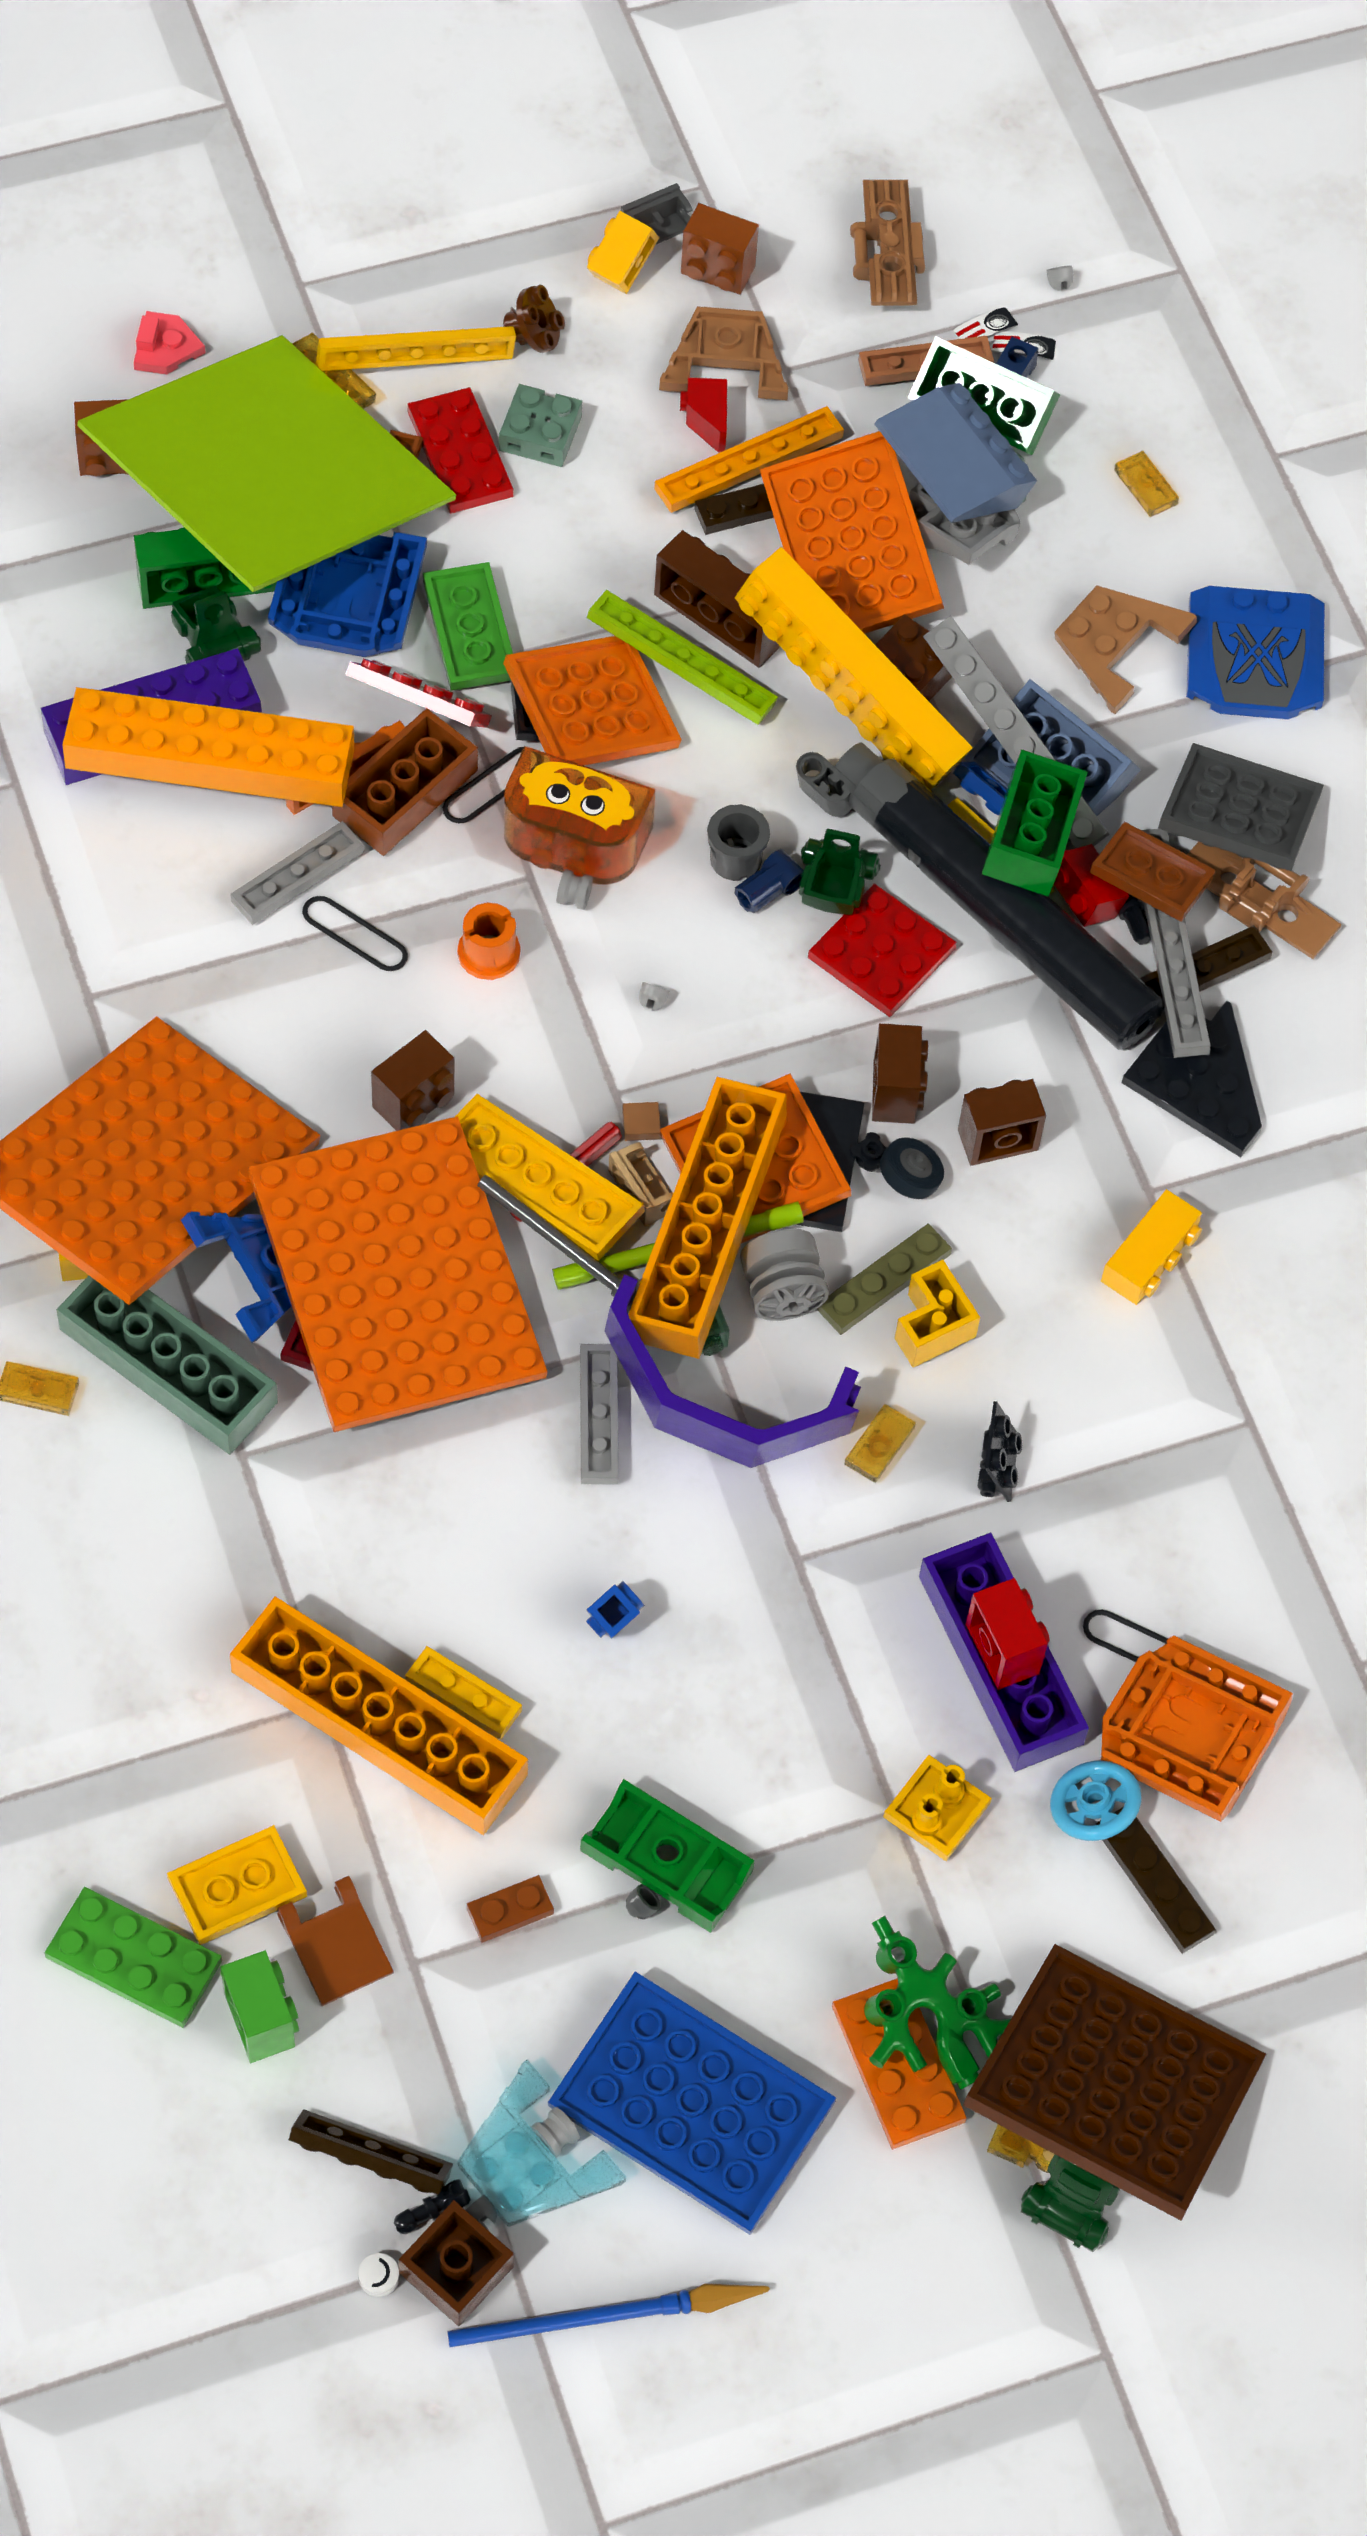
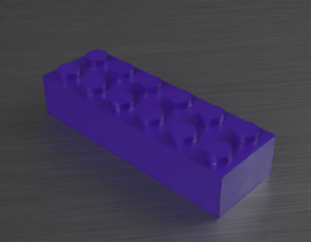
M238 648L101 689V691L262 713L261 700ZM73 698L41 707L43 730L65 785L102 775L101 773L65 769L62 744Z
M990 1532L923 1558L919 1578L1014 1772L1084 1745L1089 1727L1049 1647L1047 1646L1040 1674L998 1690L966 1627L973 1594L1014 1578L992 1533Z

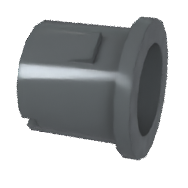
M738 804L721 808L710 818L707 836L711 849L710 861L714 871L724 879L740 881L741 877L746 876V878H749L760 869L763 850L767 847L770 838L769 823L762 813L753 807ZM732 838L734 846H739L743 848H734L728 846L727 839Z

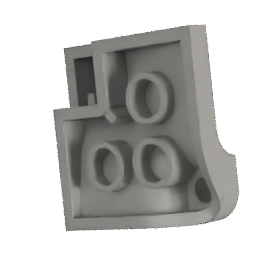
M920 483L910 491L909 497L925 548L949 554L969 565L998 542L1005 546L1017 536L1020 519L1015 509L951 523Z

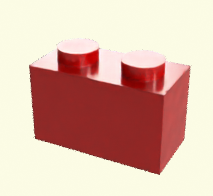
M1092 844L1064 852L1059 872L1053 884L1084 927L1115 919L1129 897L1125 891L1090 873L1093 862L1099 856V853Z

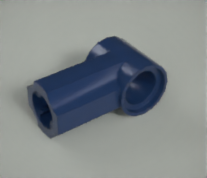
M779 849L764 861L759 871L737 885L734 894L739 900V904L747 912L755 913L783 893L787 896L797 891L804 870L785 850Z

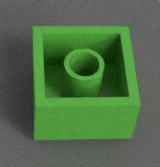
M264 1950L220 1966L223 1992L250 2064L294 2048V2033L299 2032L296 2020L298 2019V2014L291 1996L284 1998L286 1996L283 1986L285 1981L278 1961L270 1962L267 1952Z

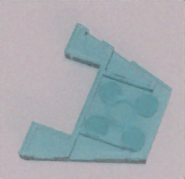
M528 2059L522 2063L517 2075L509 2087H506L499 2098V2102L487 2120L485 2119L457 2161L459 2169L482 2196L485 2195L493 2204L498 2216L507 2227L621 2186L626 2182L624 2173L604 2150L570 2175L520 2116L521 2113L550 2091L549 2084Z

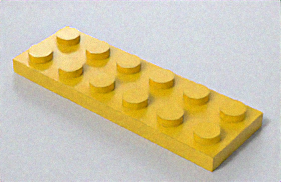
M476 1094L456 1115L459 1118L480 1180L484 1175H488L597 1261L611 1249L645 1212L643 1203L479 1094Z

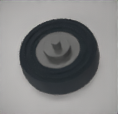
M904 1137L896 1139L886 1148L880 1159L881 1173L886 1182L896 1192L908 1198L924 1199L929 1197L938 1189L944 1178V1167L939 1156L927 1144L914 1138Z

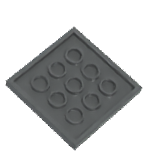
M1193 743L1163 811L1158 829L1168 831L1175 836H1183L1202 842L1209 847H1217L1233 852L1240 857L1267 863L1274 868L1292 871L1324 785Z

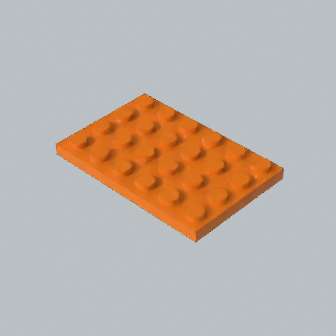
M880 431L759 469L783 549L864 634L894 625L904 614L913 619L944 609L895 450Z

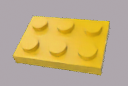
M275 1825L167 1873V1879L199 1945L277 1911L278 1907L289 1902L295 1903L307 1897V1890Z

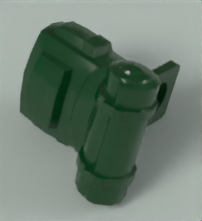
M216 586L192 593L172 602V623L182 637H186L191 645V648L186 650V664L237 648L244 661L249 660L251 655L261 652L260 636L257 635L250 625L242 627L236 618L237 611L233 601L225 591L219 590Z
M829 828L825 831L824 839L809 838L801 849L803 865H807L802 873L799 886L802 903L824 912L852 915L854 909L859 908L865 891V879L873 881L880 870L881 865L878 853L869 852L864 848L859 850V835ZM833 840H844L848 842L850 846L838 845L834 843Z
M1054 2154L1047 2169L1051 2175L1050 2179L1046 2181L1045 2185L1036 2182L1024 2192L1021 2198L1020 2212L1031 2217L1032 2223L1036 2225L1040 2223L1073 2241L1075 2247L1080 2248V2246H1083L1089 2251L1094 2252L1105 2243L1108 2235V2221L1102 2217L1105 2205L1111 2206L1120 2188Z

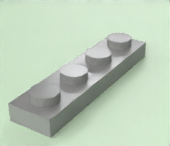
M341 821L231 893V902L253 925L363 853L364 844Z
M580 1344L581 1484H618L619 1480L617 1354L611 1344Z

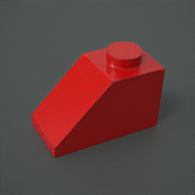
M688 378L687 391H680V411H686V425L718 453L723 452L726 447L727 379Z

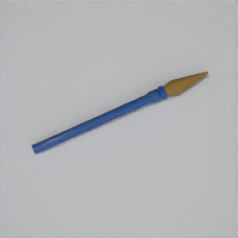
M703 2284L689 2292L688 2290H681L679 2295L675 2292L661 2295L660 2298L447 2331L449 2347L659 2314L674 2315L680 2314V2311L683 2314H689L691 2311L711 2313L766 2293L770 2288L768 2286Z

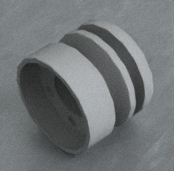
M802 1229L772 1231L755 1238L741 1250V1264L745 1278L750 1283L749 1293L753 1299L754 1312L759 1318L769 1321L798 1318L821 1307L828 1299V1285L824 1281L825 1275L819 1266L820 1257L816 1242L810 1232Z

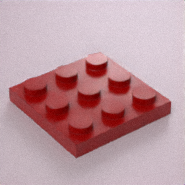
M874 883L863 894L859 908H855L852 915L844 914L809 950L808 959L888 1017H891L951 955L956 948L957 942Z

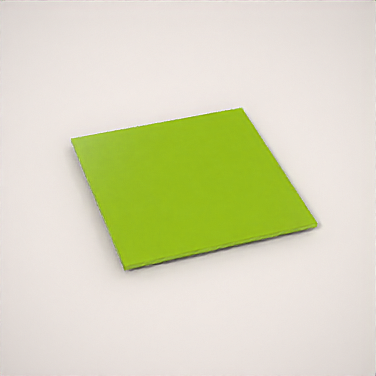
M283 335L80 419L77 424L84 433L252 592L271 585L456 499V494Z

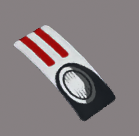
M1003 307L956 327L954 332L959 339L980 336L988 337L1004 329L1018 326V323L1007 308Z
M999 331L994 333L993 352H1003L1013 336L1038 347L1039 357L1050 360L1054 359L1056 344L1054 339L1021 332ZM1018 349L1015 350V353L1026 354V353H1025L1024 351H1022V350H1018Z

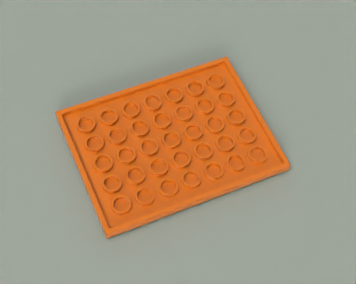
M156 1016L0 1140V1209L126 1304L130 1305L196 1249L194 1242L181 1222V1219L187 1213L200 1212V1216L227 1213L228 1217H234L256 1198L248 1175L249 1166L310 1152L319 1145L321 1135Z
M458 1116L248 1167L251 1185L333 1432L546 1378L548 1371L485 1192L477 1186L480 1178Z

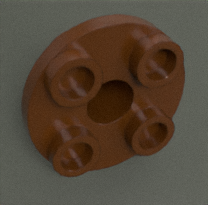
M538 285L525 288L519 293L516 310L511 307L510 312L506 313L503 319V327L514 326L516 334L515 343L519 342L520 345L528 343L535 351L545 353L557 346L560 330L565 327V320L562 313L555 309L545 286Z

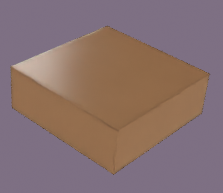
M658 1102L623 1103L622 1114L625 1141L661 1139Z

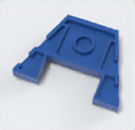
M200 1212L187 1213L181 1219V1222L196 1248L225 1239L252 1284L254 1291L259 1296L261 1301L242 1307L235 1314L251 1343L257 1341L292 1306L262 1215L245 1214L241 1218L228 1217L227 1213H214L212 1216H200Z

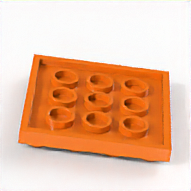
M610 636L506 655L503 664L550 762L585 766L679 747L682 739L638 650L618 637Z
M791 1073L759 1086L786 1094L787 1118L751 1216L763 1213L771 1208L798 1201L804 1217L852 1196L851 1188ZM704 1110L660 1129L661 1138L680 1174ZM771 1230L743 1237L741 1244L760 1235H763Z

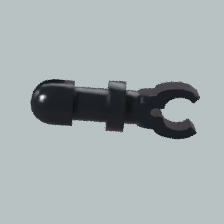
M457 2179L449 2182L443 2187L441 2193L433 2199L428 2196L422 2199V2205L412 2210L408 2208L396 2215L394 2219L396 2230L400 2234H408L418 2229L419 2224L430 2218L435 2221L439 2217V2213L443 2212L453 2200L462 2208L468 2205L471 2199L467 2189H464L461 2180Z

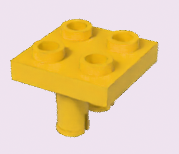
M928 1755L884 1811L883 1818L947 1861L990 1805L992 1798L966 1781L965 1773L961 1767L957 1765H948L946 1767Z

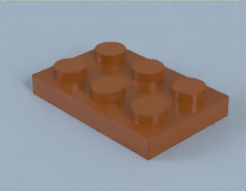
M1125 821L1093 862L1090 870L1091 874L1180 922L1183 921L1208 887L1216 872L1213 868Z

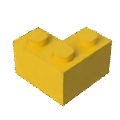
M944 1260L911 1274L908 1296L917 1310L898 1318L894 1339L911 1366L916 1367L976 1338L980 1316Z

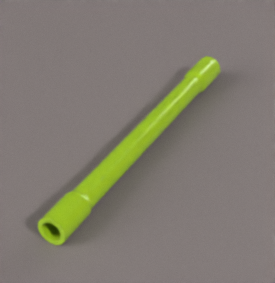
M799 1202L771 1208L763 1213L751 1216L744 1237L767 1230L774 1231L803 1223V1214ZM655 1243L604 1256L598 1262L612 1273L648 1263ZM577 1263L552 1269L558 1290L586 1283L595 1278Z

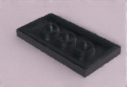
M801 1092L850 1186L855 1157L850 1154V1147L853 1143H858L865 1102ZM848 1198L804 1216V1222L796 1225L842 1232Z

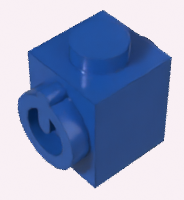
M622 1581L617 1586L614 1584L586 1609L591 1616L586 1622L600 1638L607 1634L612 1639L640 1614L639 1610L645 1605L627 1584Z

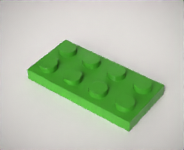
M485 562L424 572L423 583L450 690L511 681L503 663L506 655L513 654L490 563Z
M85 1886L44 1952L45 1958L182 2028H184L222 1963L221 1955Z

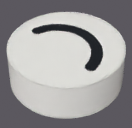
M383 2253L367 2256L360 2264L358 2270L360 2286L367 2294L374 2297H383L390 2294L399 2282V2268L395 2260Z

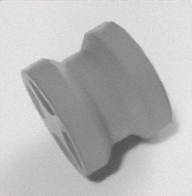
M565 869L558 887L556 902L563 905L567 902L573 903L578 909L584 910L590 897L593 876L585 874L581 877L575 875L572 870Z
M557 2107L549 2111L548 2118L542 2123L536 2122L530 2127V2131L537 2143L553 2159L562 2154V2148L566 2144H574L580 2139L575 2125Z

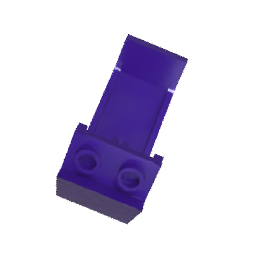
M624 1274L611 1303L604 1332L654 1428L749 1468L850 1434L859 1410L853 1408L861 1386L855 1384L859 1372L846 1366L827 1408L767 1429H756L672 1393L628 1316L638 1280Z

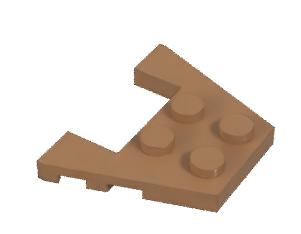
M697 306L681 337V342L676 352H673L665 373H662L660 377L659 390L687 391L688 378H690L692 365L758 370L760 371L758 398L787 400L788 385L787 382H784L782 368L779 360L776 358L773 341L763 312Z
M1096 585L1057 628L1055 640L1075 666L1081 669L1087 676L1097 694L1100 693L1107 702L1108 709L1116 714L1134 694V686L1110 671V669L1149 626L1178 644L1197 623V616L1190 612Z

